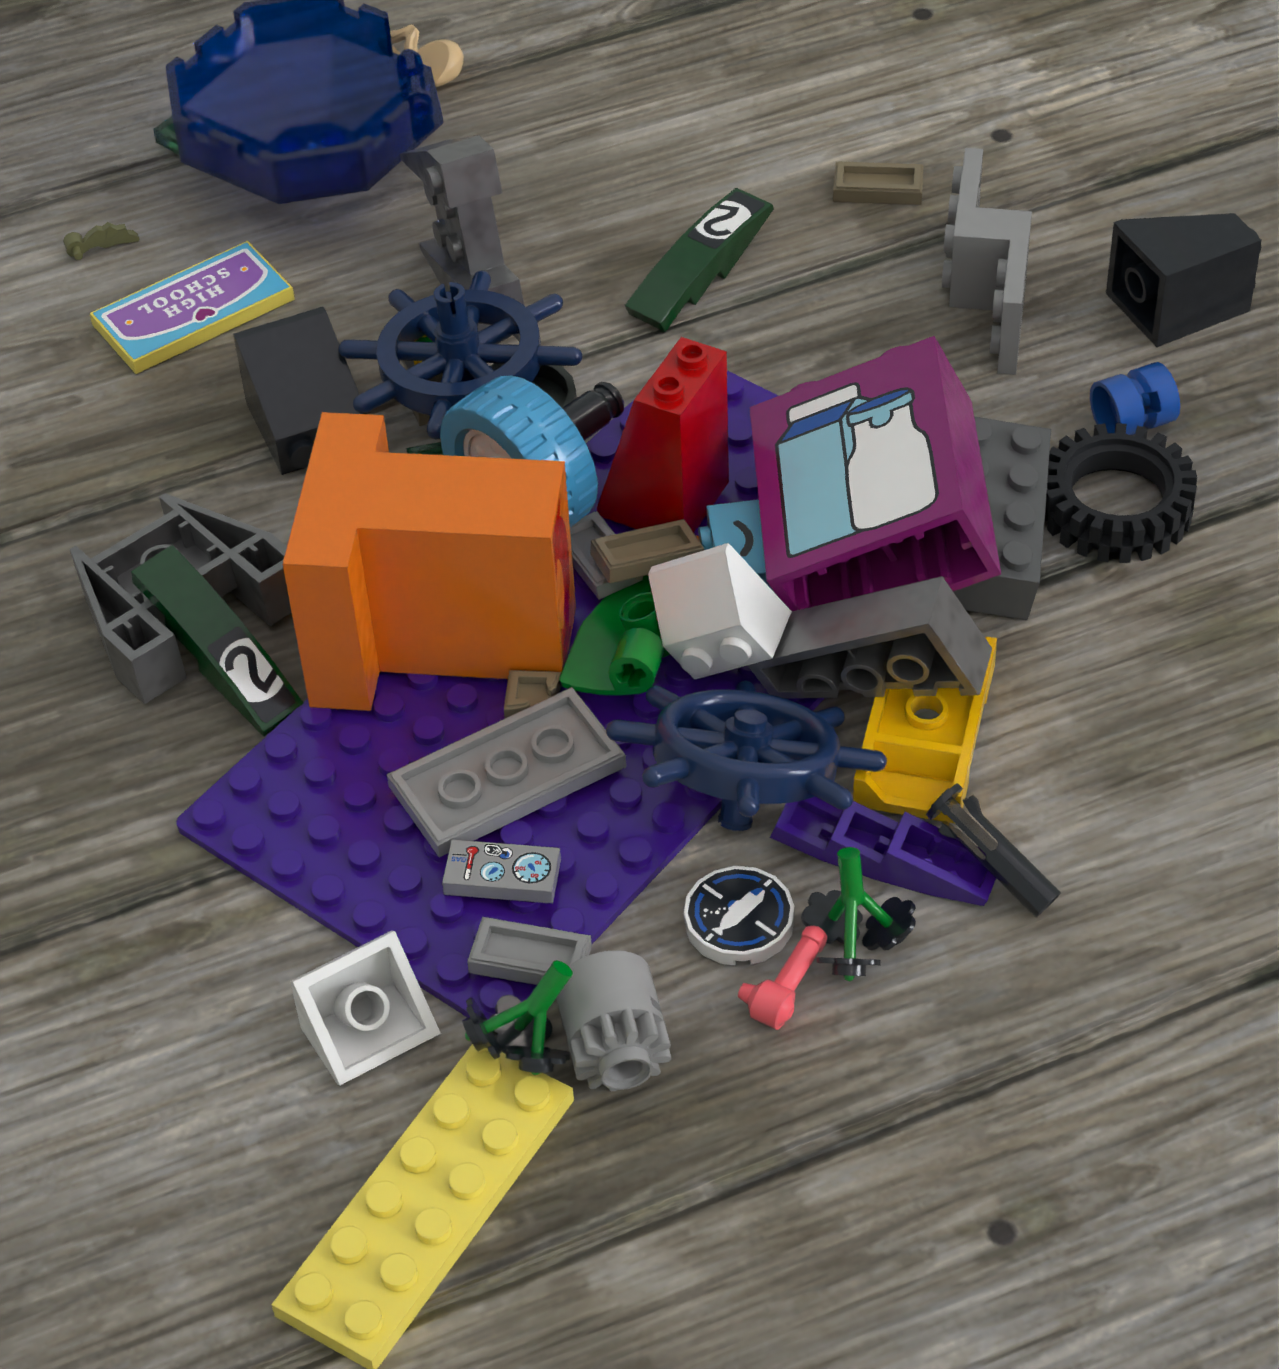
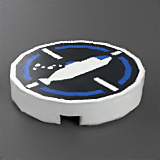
M732 866L714 870L695 883L686 896L684 922L689 942L703 956L724 965L736 966V961L750 960V965L764 962L782 951L792 936L795 906L789 890L776 876L754 867Z

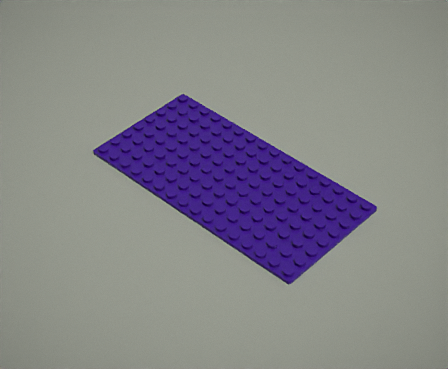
M728 370L729 483L714 505L759 500L750 407L778 396ZM633 401L624 408L621 416L613 418L608 425L603 427L586 443L594 462L598 481L597 499L588 514L597 511V506ZM707 515L698 528L707 526ZM602 517L615 534L637 530ZM698 528L694 532L695 536H699ZM574 567L576 610L568 655L581 624L605 598L598 599ZM671 654L662 658L652 685L661 686L682 697L707 690H735L739 682L747 680L754 685L755 692L769 694L748 665L694 679ZM379 672L371 711L309 707L307 698L303 702L304 704L295 709L177 818L176 824L180 834L356 947H360L390 931H395L420 988L467 1018L470 1016L466 1009V1000L472 997L488 1020L493 1014H496L495 1005L502 996L512 995L522 1002L528 999L537 985L469 973L467 961L482 917L591 935V943L593 944L719 811L722 798L696 791L678 781L655 788L646 786L643 782L642 774L647 767L657 764L653 756V746L616 742L626 755L625 768L474 840L478 842L560 848L561 863L553 903L444 895L442 882L449 853L438 857L389 788L387 774L505 719L504 704L508 679ZM562 686L560 692L567 690V688ZM576 691L605 729L613 720L656 724L661 710L652 706L646 700L647 692L631 695H599ZM824 698L784 699L798 703L813 711Z

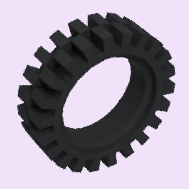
M1116 423L1115 433L1108 434L1105 424L1094 425L1092 437L1084 427L1075 431L1074 441L1067 435L1060 439L1059 447H1052L1049 453L1044 522L1048 521L1047 530L1052 536L1060 533L1059 543L1066 548H1069L1078 541L1077 554L1084 557L1088 556L1092 548L1098 549L1097 561L1108 562L1109 552H1119V563H1130L1132 551H1136L1140 560L1144 561L1151 559L1153 547L1162 555L1169 551L1170 542L1177 545L1183 539L1184 531L1188 532L1191 525L1197 490L1196 470H1192L1193 462L1188 455L1181 457L1182 448L1176 442L1166 448L1167 437L1158 432L1150 441L1147 439L1148 428L1137 426L1135 434L1129 435L1126 434L1127 424ZM1118 470L1131 472L1150 480L1159 488L1163 499L1156 507L1140 514L1114 515L1086 506L1076 497L1072 488L1080 478L1097 471Z

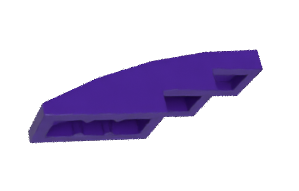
M817 797L786 803L770 836L771 839L835 866H838V851L843 848L854 847L860 851L863 876L930 896L984 906L988 901L996 878L957 839L943 836L938 831V827L907 812H904L899 822H896L855 801L845 810L837 809Z

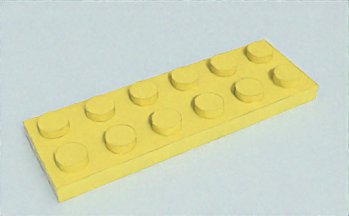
M472 1044L271 1304L274 1316L364 1368L378 1369L574 1101L573 1088L544 1073L533 1075L531 1072L520 1070L518 1068L519 1060L507 1059L506 1054L503 1052L500 1053L499 1058L493 1059L488 1048L477 1051Z

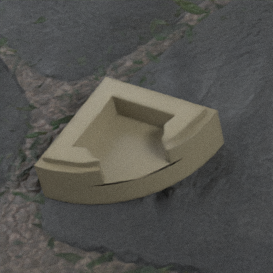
M509 670L504 717H510L560 693L562 687L559 680L561 672Z

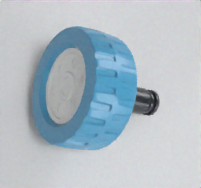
M516 376L496 377L469 393L446 412L440 430L443 455L565 461L569 523L571 528L590 512L595 504L598 493L596 470L585 440L608 425L611 418H617L622 415L624 400L615 386L607 382H599L594 386L593 390L584 392L562 408L545 391L523 378Z

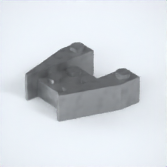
M480 136L448 139L400 153L401 160L423 181L429 204L431 206L435 205L438 219L432 222L435 239L421 242L419 245L440 284H444L445 291H450L449 282L459 283L465 290L469 289L474 274L477 271L483 270L489 273L491 277L488 291L509 296L524 305L520 279L504 263L491 196L502 194L494 149ZM478 324V332L490 325Z
M164 493L159 496L164 514L161 518L91 559L77 546L70 549L82 591L116 678L140 701L146 704L186 679L187 676L175 635L166 627L164 614L133 584L131 571L170 545H173L207 580L220 597L231 592L271 626L292 613L283 569V560L287 546L272 533Z

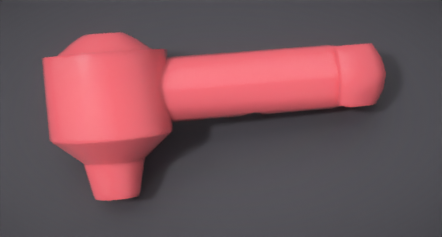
M813 925L807 926L803 930L802 938L775 981L767 979L758 985L742 984L738 992V998L748 1004L749 1014L752 1019L775 1030H779L791 1018L794 1012L795 990L817 954L823 950L826 944L827 935L822 928Z

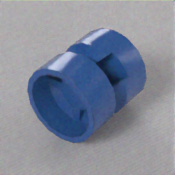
M1154 362L1130 370L1127 376L1118 374L1094 382L1090 388V405L1096 424H1105L1108 434L1115 433L1116 423L1127 424L1126 434L1134 435L1137 426L1148 429L1175 421L1180 414V396L1176 382L1170 371L1160 362Z

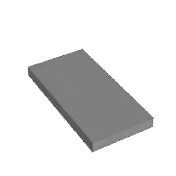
M571 687L387 774L389 788L438 857L449 853L452 840L474 841L625 768L626 755L617 743L607 736L606 729Z

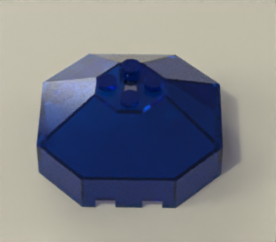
M256 0L244 2L233 11L235 22L226 30H224V27L215 25L194 42L196 53L185 63L184 59L176 57L165 66L172 119L181 162L277 204L369 191L402 161L400 153L417 148L444 123L431 67L424 65L421 55L412 49H405L400 55L394 53L392 50L388 13L364 3L356 11L346 7L344 0Z

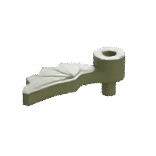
M107 222L103 226H94L87 232L84 238L77 232L68 233L64 237L63 242L67 254L76 260H81L83 254L91 248L97 246L108 248L117 244L139 242L140 238L134 230H127L125 224L114 225Z

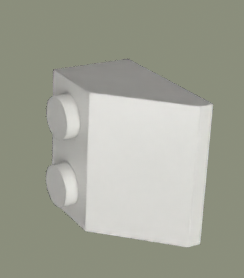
M729 543L651 567L648 576L663 647L694 679L773 659L792 611Z

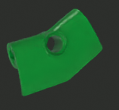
M645 575L643 576L644 580L606 596L583 621L559 678L564 688L569 689L572 687L575 691L599 695H631L647 692L652 687L662 658L670 655V653L662 644L649 576Z

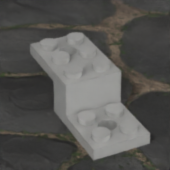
M965 148L963 166H954L952 193L959 195H950L948 222L950 224H946L944 252H946V258H952V260H944L942 288H950L949 307L993 310V322L1001 323V326L992 325L990 354H999L997 373L1016 375L1026 288L1032 211L980 208L983 149Z

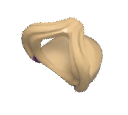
M408 25L399 30L388 31L380 37L382 45L389 54L403 66L413 69L429 87L444 85L454 80L461 72L464 55L459 45L452 40H435L417 50L419 30L413 25ZM406 40L404 44L405 56L392 44Z

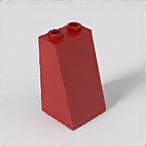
M680 337L634 399L597 506V512L601 517L635 529L685 519L694 533L707 515V505H714L728 485L727 351Z

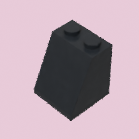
M1235 213L1118 220L1113 224L1106 294L1156 347L1165 345L1250 311L1262 240L1256 231L1249 228Z
M324 306L233 334L246 404L281 475L308 467L322 412L362 414L355 411L353 407L354 398L359 395L346 359L338 351L340 344Z

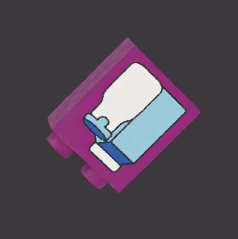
M935 336L911 345L889 349L878 358L818 381L799 384L785 394L750 407L766 578L775 594L791 611L938 577H943L951 590L956 591L1001 575L972 401Z

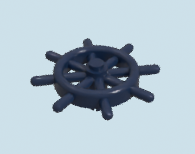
M483 270L477 271L474 274L469 289L465 290L459 283L449 282L450 291L446 292L444 284H441L435 288L433 295L416 302L400 289L392 290L389 293L388 301L398 313L385 325L378 340L348 339L343 340L338 348L340 355L347 359H372L378 361L382 383L354 398L353 407L355 411L362 414L367 413L395 399L410 410L429 415L427 434L432 439L437 440L440 439L441 424L446 412L469 393L496 377L516 376L532 383L541 365H578L583 358L580 349L571 346H541L537 322L562 309L563 299L560 295L553 293L525 307L519 301L509 296L488 291L491 277L489 273ZM478 324L490 325L478 332ZM424 335H426L432 341L415 342ZM511 336H514L519 341V345L498 344ZM400 360L422 361L407 370L400 364ZM487 363L504 365L494 370ZM443 374L441 382L429 381L435 376Z
M747 680L739 682L735 690H707L682 697L661 686L655 685L647 690L646 700L649 704L661 710L656 724L613 720L606 727V734L613 741L653 746V756L657 764L651 765L644 770L642 778L646 786L655 788L678 781L696 791L722 798L718 823L721 822L722 827L734 831H744L752 827V816L757 814L760 804L792 803L817 797L837 809H848L853 803V794L845 787L834 782L837 768L879 772L887 764V758L881 751L840 746V741L834 728L842 725L845 720V714L841 708L830 707L814 712L793 701L770 694L755 692L754 685Z

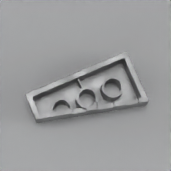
M938 577L792 611L773 659L751 664L748 667L770 695L781 698H837L839 690H853L863 694L864 697H884L886 689H912L914 696H936L938 688H959L961 696L980 695L992 647L945 579Z

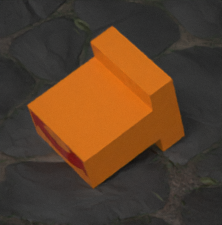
M322 412L283 560L284 575L309 707L371 711L379 672L508 679L509 670L562 673L568 658L576 610L565 461L389 453L384 415Z

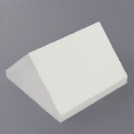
M390 931L290 981L300 1028L338 1085H342L441 1034L395 931Z

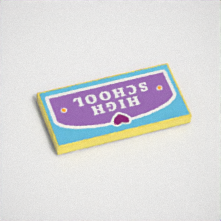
M246 241L90 313V317L95 329L132 371L138 374L295 300L293 287Z

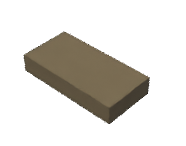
M838 161L835 164L833 202L922 205L924 165Z
M685 519L593 539L591 540L590 554L610 584L648 575L652 566L703 551L704 547Z

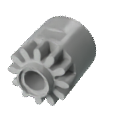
M604 951L585 956L569 965L573 975L556 1000L566 1032L567 1044L577 1080L587 1079L590 1089H596L603 1084L610 1091L637 1087L650 1076L659 1075L661 1073L659 1063H666L672 1059L669 1050L671 1044L648 963L639 955L631 952Z

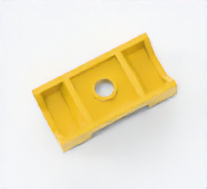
M985 637L992 647L980 695L961 696L959 688H938L936 696H914L912 689H886L884 697L874 698L862 749L883 752L887 758V764L879 772L856 770L853 784V801L871 810L901 815L907 812L919 818L929 819L926 813L931 808V805L945 790L958 783L963 789L955 800L963 809L964 803L962 800L966 797L969 771L983 707L987 703L995 667L997 638ZM921 709H930L937 712L939 716L933 719H922L914 715V713ZM942 812L934 819H932L942 822L947 821L948 823H954L947 815H944Z

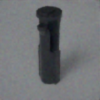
M956 783L950 789L945 790L931 805L926 816L932 820L941 812L947 815L975 844L958 828L947 821L940 823L942 826L938 831L943 836L957 839L1035 917H1038L1058 898L1061 892L982 814L979 801L974 795L962 801L970 814L997 842L955 800L963 788Z

